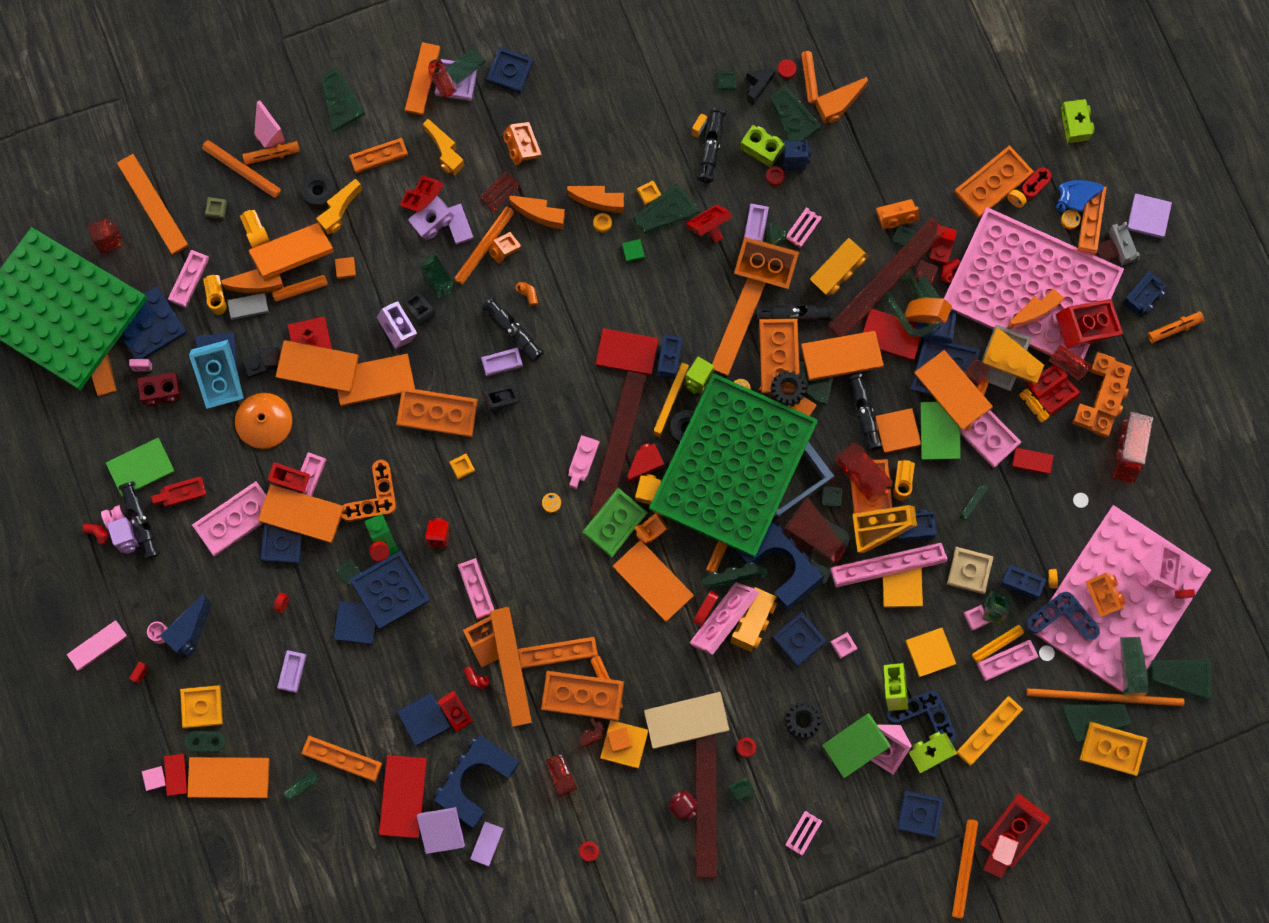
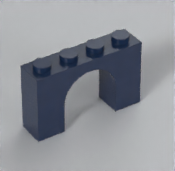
M771 522L755 558L739 550H736V554L749 570L764 557L772 553L784 554L794 562L796 569L793 576L774 592L776 600L788 612L823 582V573L816 565L812 566L806 553H800L796 548L797 544L793 539H788L784 535L785 532L779 524L775 525Z
M481 735L478 738L474 737L468 746L470 747L468 753L461 755L457 761L459 765L456 770L449 772L446 777L447 783L444 787L440 786L434 794L436 797L434 801L444 809L456 807L458 818L473 829L478 825L485 811L463 795L461 782L464 774L472 767L483 765L492 768L509 780L520 764L515 758Z

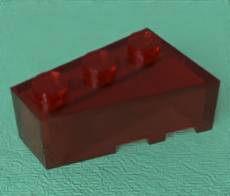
M1132 411L1128 418L1124 417L1121 425L1123 433H1121L1118 441L1120 445L1115 457L1116 461L1112 478L1134 484L1145 464L1153 417Z
M854 442L835 458L837 464L870 504L889 491L893 481L866 455L861 445H857Z
M806 497L785 526V529L790 535L836 564L846 551V547L814 504Z

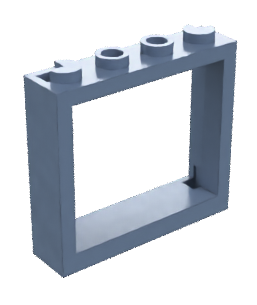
M809 442L803 454L822 480L781 509H777L774 515L776 519H779L823 488L834 478L832 472Z

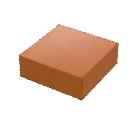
M354 257L335 259L337 279L356 277Z
M626 727L607 733L612 752L632 747Z

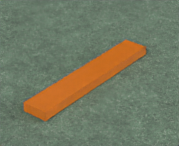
M134 154L117 162L171 254L175 255L189 247Z
M747 278L712 363L714 365V372L728 377L765 287V282Z
M510 608L490 610L512 727L532 723Z

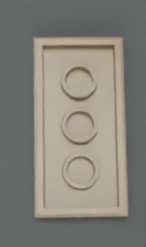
M721 692L644 710L653 749L730 731Z

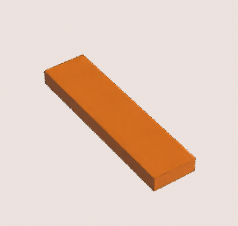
M422 42L405 112L424 115L441 49L440 46Z
M1104 187V190L1092 198L1083 209L1077 249L1079 252L1094 255L1097 253L1107 187Z
M595 637L518 649L521 669L598 656Z
M308 736L301 753L304 756L376 782L382 767L381 762Z

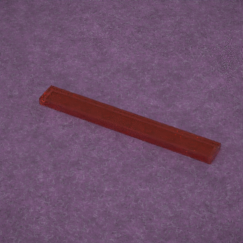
M931 218L829 325V328L839 337L847 336L946 232V229L934 218Z
M631 371L627 373L590 512L592 517H595L618 487L647 375Z
M715 734L696 739V801L698 802V807L696 808V877H717Z

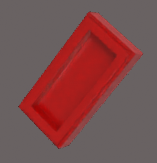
M1015 448L1012 467L1050 475L1053 455Z
M185 754L164 756L167 796L188 794Z

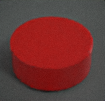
M791 60L781 61L778 65L779 76L783 79L794 77L796 73L795 63Z
M774 166L767 170L766 181L768 184L779 186L783 183L785 173L780 167Z
M377 541L370 546L369 553L373 560L383 561L389 556L390 550L385 542Z
M1194 589L1175 591L1176 599L1195 597Z
M280 593L276 597L273 607L274 611L279 613L285 611L289 602V595Z
M747 737L740 739L736 746L737 753L743 758L753 756L756 751L755 742Z
M590 841L583 843L579 849L581 859L586 862L596 860L599 855L598 846Z

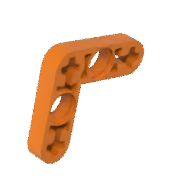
M378 460L372 466L377 498L344 504L341 516L344 521L354 522L371 519L380 514L389 516L395 512L396 502L391 470L386 461ZM379 465L387 468L383 471L385 478L381 479L380 472L376 471V469H379ZM382 483H388L390 486L389 490L385 493L379 491V486ZM385 502H389L392 505L388 511L385 508H379L380 512L377 513L375 503H378L379 507L384 506ZM370 504L373 506L374 509L371 514L363 512L365 505ZM356 506H359L361 516H358L357 512L351 513V517L344 513L347 512L348 508L351 511H357Z

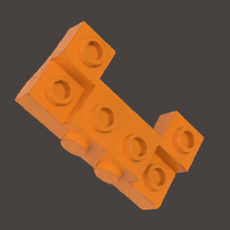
M1097 352L1090 372L1104 378L1102 379L1093 408L1080 403L1072 424L1107 438L1115 417H1119L1122 412L1123 406L1120 404L1122 399H1126L1129 391L1126 386L1132 366L1115 361L1116 358Z

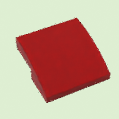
M421 176L414 191L407 189L399 206L420 212L435 199L444 183Z
M1057 363L1041 373L1037 384L1026 383L1027 388L1050 417L1080 396V391L1068 380V375Z

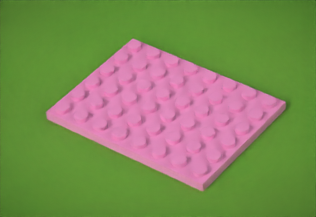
M986 207L944 299L952 305L951 310L956 311L957 314L994 330L996 324L1007 328L1009 322L1035 296L1041 301L1054 288L1065 298L1061 305L1044 318L1030 325L1011 330L1032 338L1029 344L1030 347L1079 369L1090 344L1067 349L1055 314L1068 306L1111 299L1124 269L1095 255L1079 252L1075 246Z
M1113 505L1050 599V601L1062 592L1073 594L1100 628L1099 636L1092 641L1085 640L1064 614L1035 635L1124 695L1130 696L1193 599H1176L1175 591L1178 590L1148 585L1149 573L1140 560L1159 542H1163L1183 552L1178 590L1194 589L1195 594L1211 569ZM1109 572L1117 578L1119 584L1117 589L1125 597L1126 604L1124 605L1126 609L1100 617L1085 581ZM1062 596L1063 600L1057 606L1060 608L1064 604L1069 605L1068 597L1063 598ZM1048 607L1045 610L1047 617H1055L1056 613L1053 608ZM1079 611L1073 612V619L1075 621H1082V613ZM1042 616L1035 622L1032 628L1037 627L1039 629L1038 625L1044 620ZM1087 620L1083 624L1079 625L1081 628L1083 626L1087 628V635H1093V632L1095 630L1093 628L1089 629L1086 626V624L1088 623Z

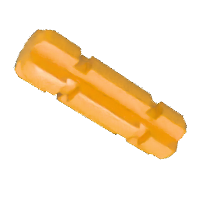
M1028 388L1024 389L1020 393V397L1023 401L1026 400L1027 406L1034 415L1037 414L1040 422L1046 421L1049 418L1047 411L1043 410V406L1035 396L1032 397V393Z

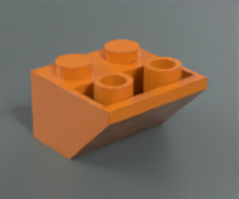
M490 616L463 630L481 668L499 660Z

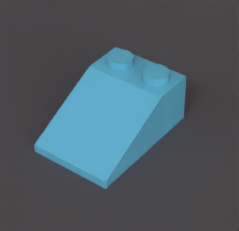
M228 340L190 351L189 357L206 409L244 398Z

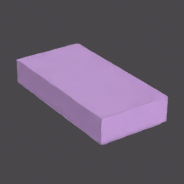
M458 204L450 207L449 209L455 215L449 224L455 244L458 245L473 240L474 238L462 205Z
M750 204L744 237L763 241L769 207Z
M518 348L481 357L486 377L523 367Z
M286 651L278 689L294 693L298 692L306 654Z
M485 822L470 859L489 866L504 829Z

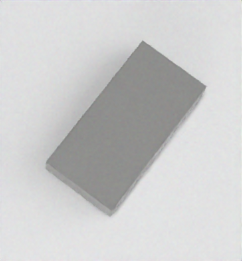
M265 293L227 300L231 320L269 313Z

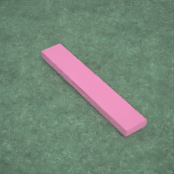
M937 543L832 567L830 572L835 586L840 587L947 562V556L942 543Z

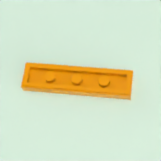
M681 363L654 428L653 434L656 437L660 438L688 372V364Z
M1008 696L958 749L957 755L971 766L1023 709Z

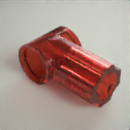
M438 59L432 60L428 64L429 78L433 80L442 98H448L457 92V89L445 70L444 63ZM439 68L441 71L434 73L432 69Z
M561 754L546 760L559 797L577 790L571 773L568 772Z

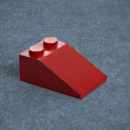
M1112 299L1068 306L1055 314L1067 349L1082 347L1123 335Z
M1018 793L980 844L991 852L1000 833L1018 841L1019 843L1010 865L1013 868L1047 825L1051 817Z

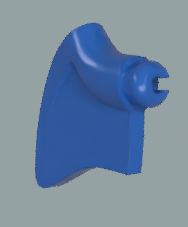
M1075 180L1065 182L1058 187L1061 196L1057 202L1056 209L1059 212H1065L1068 208L1083 212L1086 204L1100 194L1104 187L1091 181Z

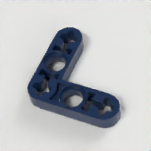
M1070 592L1060 593L1034 613L1026 622L1027 630L1030 633L1036 634L1064 614L1085 640H1095L1100 634L1098 625ZM1062 596L1063 598L1068 597L1069 605L1064 604L1059 608L1057 605L1063 600ZM1046 608H1053L1056 613L1055 617H1047L1045 614ZM1073 612H1081L1083 615L1082 621H1075L1073 619ZM1042 616L1044 620L1038 625L1039 629L1037 627L1032 628L1033 622L1031 620L1037 621ZM1087 620L1086 626L1089 629L1093 628L1095 630L1093 635H1087V628L1085 626L1081 628L1079 625Z
M928 691L908 699V704L915 702L918 704L919 709L915 713L904 709L908 715L906 717L902 713L896 720L895 717L891 718L890 716L892 711H886L887 720L893 724L926 712L935 733L940 732V734H943V730L938 731L937 728L947 724L948 727L944 729L947 734H951L949 738L951 743L956 739L955 730L943 702L935 691ZM928 695L936 698L934 705L931 703L924 705L926 709H923L922 703L919 698H922V702L926 701L929 698ZM936 713H941L944 716L943 723L938 724L934 721L933 717Z

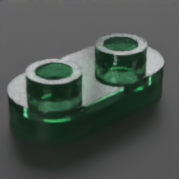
M193 731L185 738L186 747L193 752H219L223 750L226 744L225 737L219 732ZM194 739H199V744L193 745ZM215 739L219 740V744L217 746L213 745V741Z

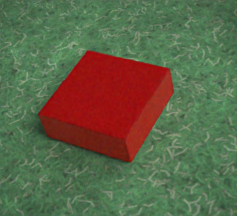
M139 661L129 679L140 684L149 667Z

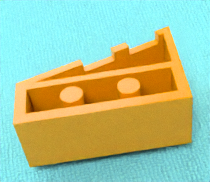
M848 238L810 280L827 296L830 294L834 295L839 290V285L843 281H847L853 275V272L863 265L870 256L853 240Z
M996 327L982 365L1032 384H1037L1044 365Z
M910 505L853 514L858 553H865L917 526L915 507Z
M756 587L754 589L759 592V595L740 618L730 643L752 652L753 647L758 648L762 639L758 636L761 630H766L769 620L766 618L769 612L773 614L777 603L774 602L776 596Z

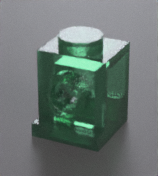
M991 591L985 599L982 619L1001 625L1009 613L1010 597Z

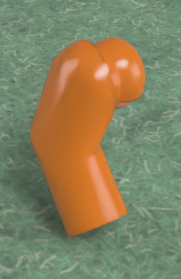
M525 282L517 283L515 286L516 291L528 298L529 306L538 305L535 288Z

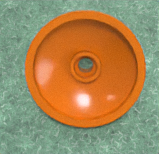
M270 393L255 394L248 397L239 406L235 415V428L241 440L247 445L256 449H270L281 444L289 435L293 421L292 413L286 402L280 397ZM260 415L265 416L264 420H259L258 418Z

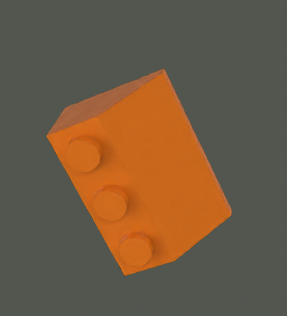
M744 237L734 274L789 289L799 252Z

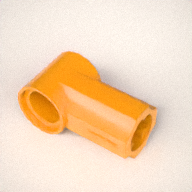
M255 210L243 212L240 217L252 248L270 242Z
M209 275L203 279L207 305L213 314L222 315L227 310V304L224 299L221 279L219 275ZM215 302H221L219 306H213Z
M907 460L898 461L893 495L899 501L907 500L912 492L915 463ZM898 488H906L907 493H900Z

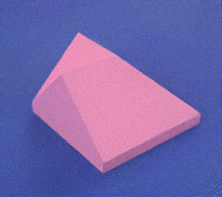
M259 100L256 105L254 131L256 139L262 143L264 148L277 146L279 143L281 145L286 143L281 128Z
M1159 542L1140 560L1149 573L1148 585L1178 590L1183 552L1163 542Z
M877 725L891 747L871 761L894 775L912 745L901 725Z

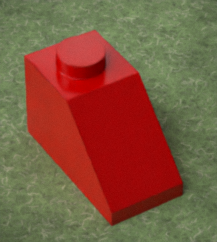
M649 443L645 444L637 451L628 473L627 480L629 483L640 479L641 475L652 474L664 468V462L655 443L652 445Z
M434 518V521H429L425 538L427 545L434 548H448L449 523L445 522V519Z

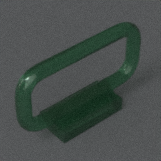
M901 273L883 283L881 286L882 295L909 335L921 337L939 327L941 322L929 324L918 330L914 329L889 292L890 286L905 280L910 283L920 299L940 298L925 275L919 277L917 281L913 275Z

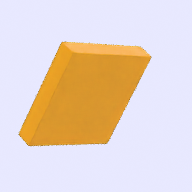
M921 568L882 577L883 607L923 606Z
M943 628L905 641L919 678L956 665Z
M220 685L180 689L183 729L223 725Z
M610 720L607 733L626 727L632 747L612 752L608 734H606L600 759L638 769L648 730Z

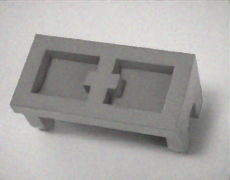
M1124 222L1121 226H1118V224L1112 225L1108 232L1121 266L1138 261L1140 257L1127 229V222Z

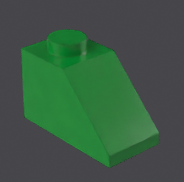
M383 514L364 521L373 543L383 541L388 545L390 550L388 557L399 552Z

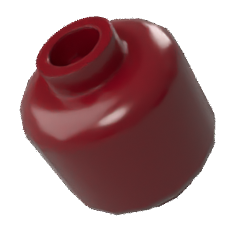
M680 790L669 799V809L678 820L685 818L690 820L697 814L695 809L698 807V802L688 791L682 792Z

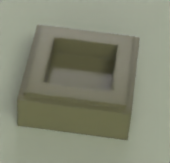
M208 197L205 216L224 219L227 200Z

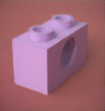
M436 196L426 208L416 212L408 220L424 239L428 240L435 237L440 228L449 225L455 215L442 199ZM436 215L435 221L429 223L430 218Z
M398 301L382 308L377 316L378 321L395 349L410 343L417 334Z
M126 517L107 523L113 544L121 553L128 554L134 552L135 548L140 547L132 524Z

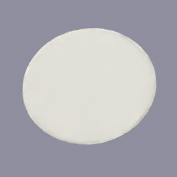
M1077 493L1073 498V502L1077 507L1083 508L1088 504V497L1084 493Z
M1043 646L1039 651L1041 659L1050 661L1054 658L1055 652L1052 647Z

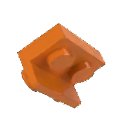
M529 122L511 124L504 131V141L507 143L510 157L515 166L520 165L524 160L537 159L542 155Z
M912 199L876 208V213L883 229L919 221V208L915 207Z
M1106 572L1085 581L1100 617L1126 609L1124 605L1126 600L1124 595L1119 593L1117 589L1119 584L1115 575Z

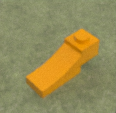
M427 119L423 123L424 131L433 139L442 155L440 157V167L447 174L451 173L455 176L464 167V160L454 152L456 150L455 142Z
M357 179L327 201L329 209L316 218L318 224L327 235L336 233L341 228V218L350 202L362 191L361 184Z

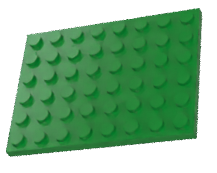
M31 227L0 268V341L81 391L147 301L148 297Z
M713 373L651 502L649 510L755 558L818 420Z

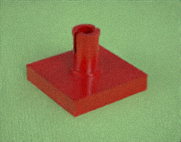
M716 204L685 224L690 231L699 236L708 232L712 241L718 242L723 239L718 226L731 219L732 215L729 210Z
M325 316L288 324L291 342L332 349Z

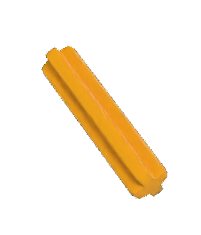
M1020 625L1015 626L972 654L973 659L978 663L1024 634Z

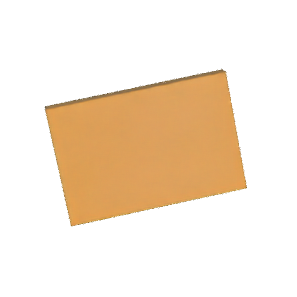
M1090 722L1080 760L1137 776L1148 738Z

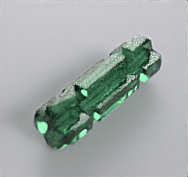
M314 770L310 771L307 777L304 776L292 785L291 789H287L283 793L288 801H292L296 797L295 795H299L311 786L312 782L315 783L319 779V775Z

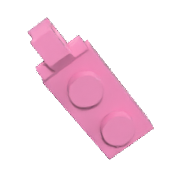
M581 435L569 468L568 476L572 477L569 484L570 488L577 490L580 480L585 481L588 477L600 443L599 441Z

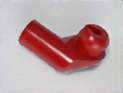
M956 258L942 267L941 280L944 283L952 282L954 278L953 271L961 263L959 259Z
M83 525L84 534H94L99 544H106L108 542V532L102 525Z
M472 666L463 669L470 686L484 689L488 686L489 678L487 676L476 675Z

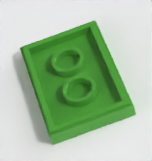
M921 402L922 460L960 459V428L938 402Z
M159 438L106 462L118 490L120 485L134 481L136 484L135 489L138 491L175 473Z
M617 488L582 531V534L608 556L613 557L648 512L621 489Z
M869 713L822 745L844 778L891 747Z

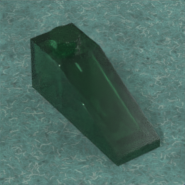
M435 252L432 253L420 264L424 283L440 298L452 290L453 283Z
M1120 637L1124 696H1144L1149 691L1140 637Z

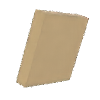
M956 547L946 585L985 594L993 556Z

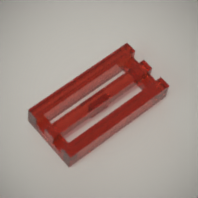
M506 171L480 196V199L494 211L520 186V183L515 181ZM506 179H508L495 193H493V194L487 199V197H488L502 182H504ZM510 183H512L513 185L494 204H492L491 202Z
M1062 345L1058 346L1057 350L1054 351L1048 360L1079 381L1082 380L1092 366Z

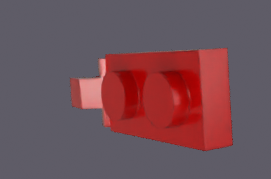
M201 476L165 486L164 489L160 490L161 494L151 496L154 506L164 504L167 507L205 497L207 493Z

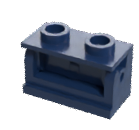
M805 139V144L801 141L785 140L782 152L783 171L806 169V164L810 163L811 146H808L807 139Z
M1148 271L1122 304L1139 317L1143 313L1148 314L1154 307L1152 302L1155 299L1159 301L1166 293L1163 289L1167 284L1165 283L1162 287V281L1153 275L1151 271Z
M664 334L657 377L675 380L683 337Z
M929 510L917 511V526L896 536L897 542L935 538L937 530L933 516L934 512H929Z
M1009 565L1005 570L999 587L1036 601L1041 595L1046 579Z

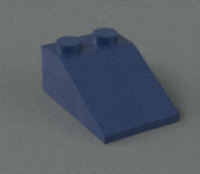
M203 594L160 635L182 658L190 656L195 651L194 647L198 643L212 604Z

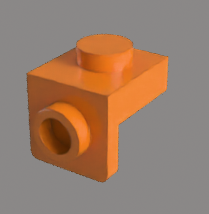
M657 513L643 524L635 527L637 537L645 543L653 542L669 529Z

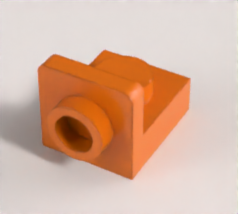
M509 232L493 240L488 251L491 257L500 264L506 256L518 251L521 245L512 233Z

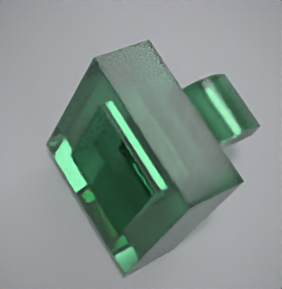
M771 222L768 227L767 243L776 245L778 240L785 241L787 230L779 229L778 222Z
M747 778L729 786L732 794L741 805L744 804L743 797L749 796L751 800L754 799L752 793L755 791Z

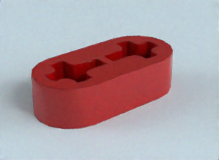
M1042 167L1031 175L1021 188V192L1025 195L1026 199L1035 198L1051 179V172L1047 168ZM1045 174V179L1038 182L1039 176ZM1035 185L1033 192L1028 193L1027 189Z
M713 591L709 592L693 620L694 623L699 626L703 625L719 598L718 594Z

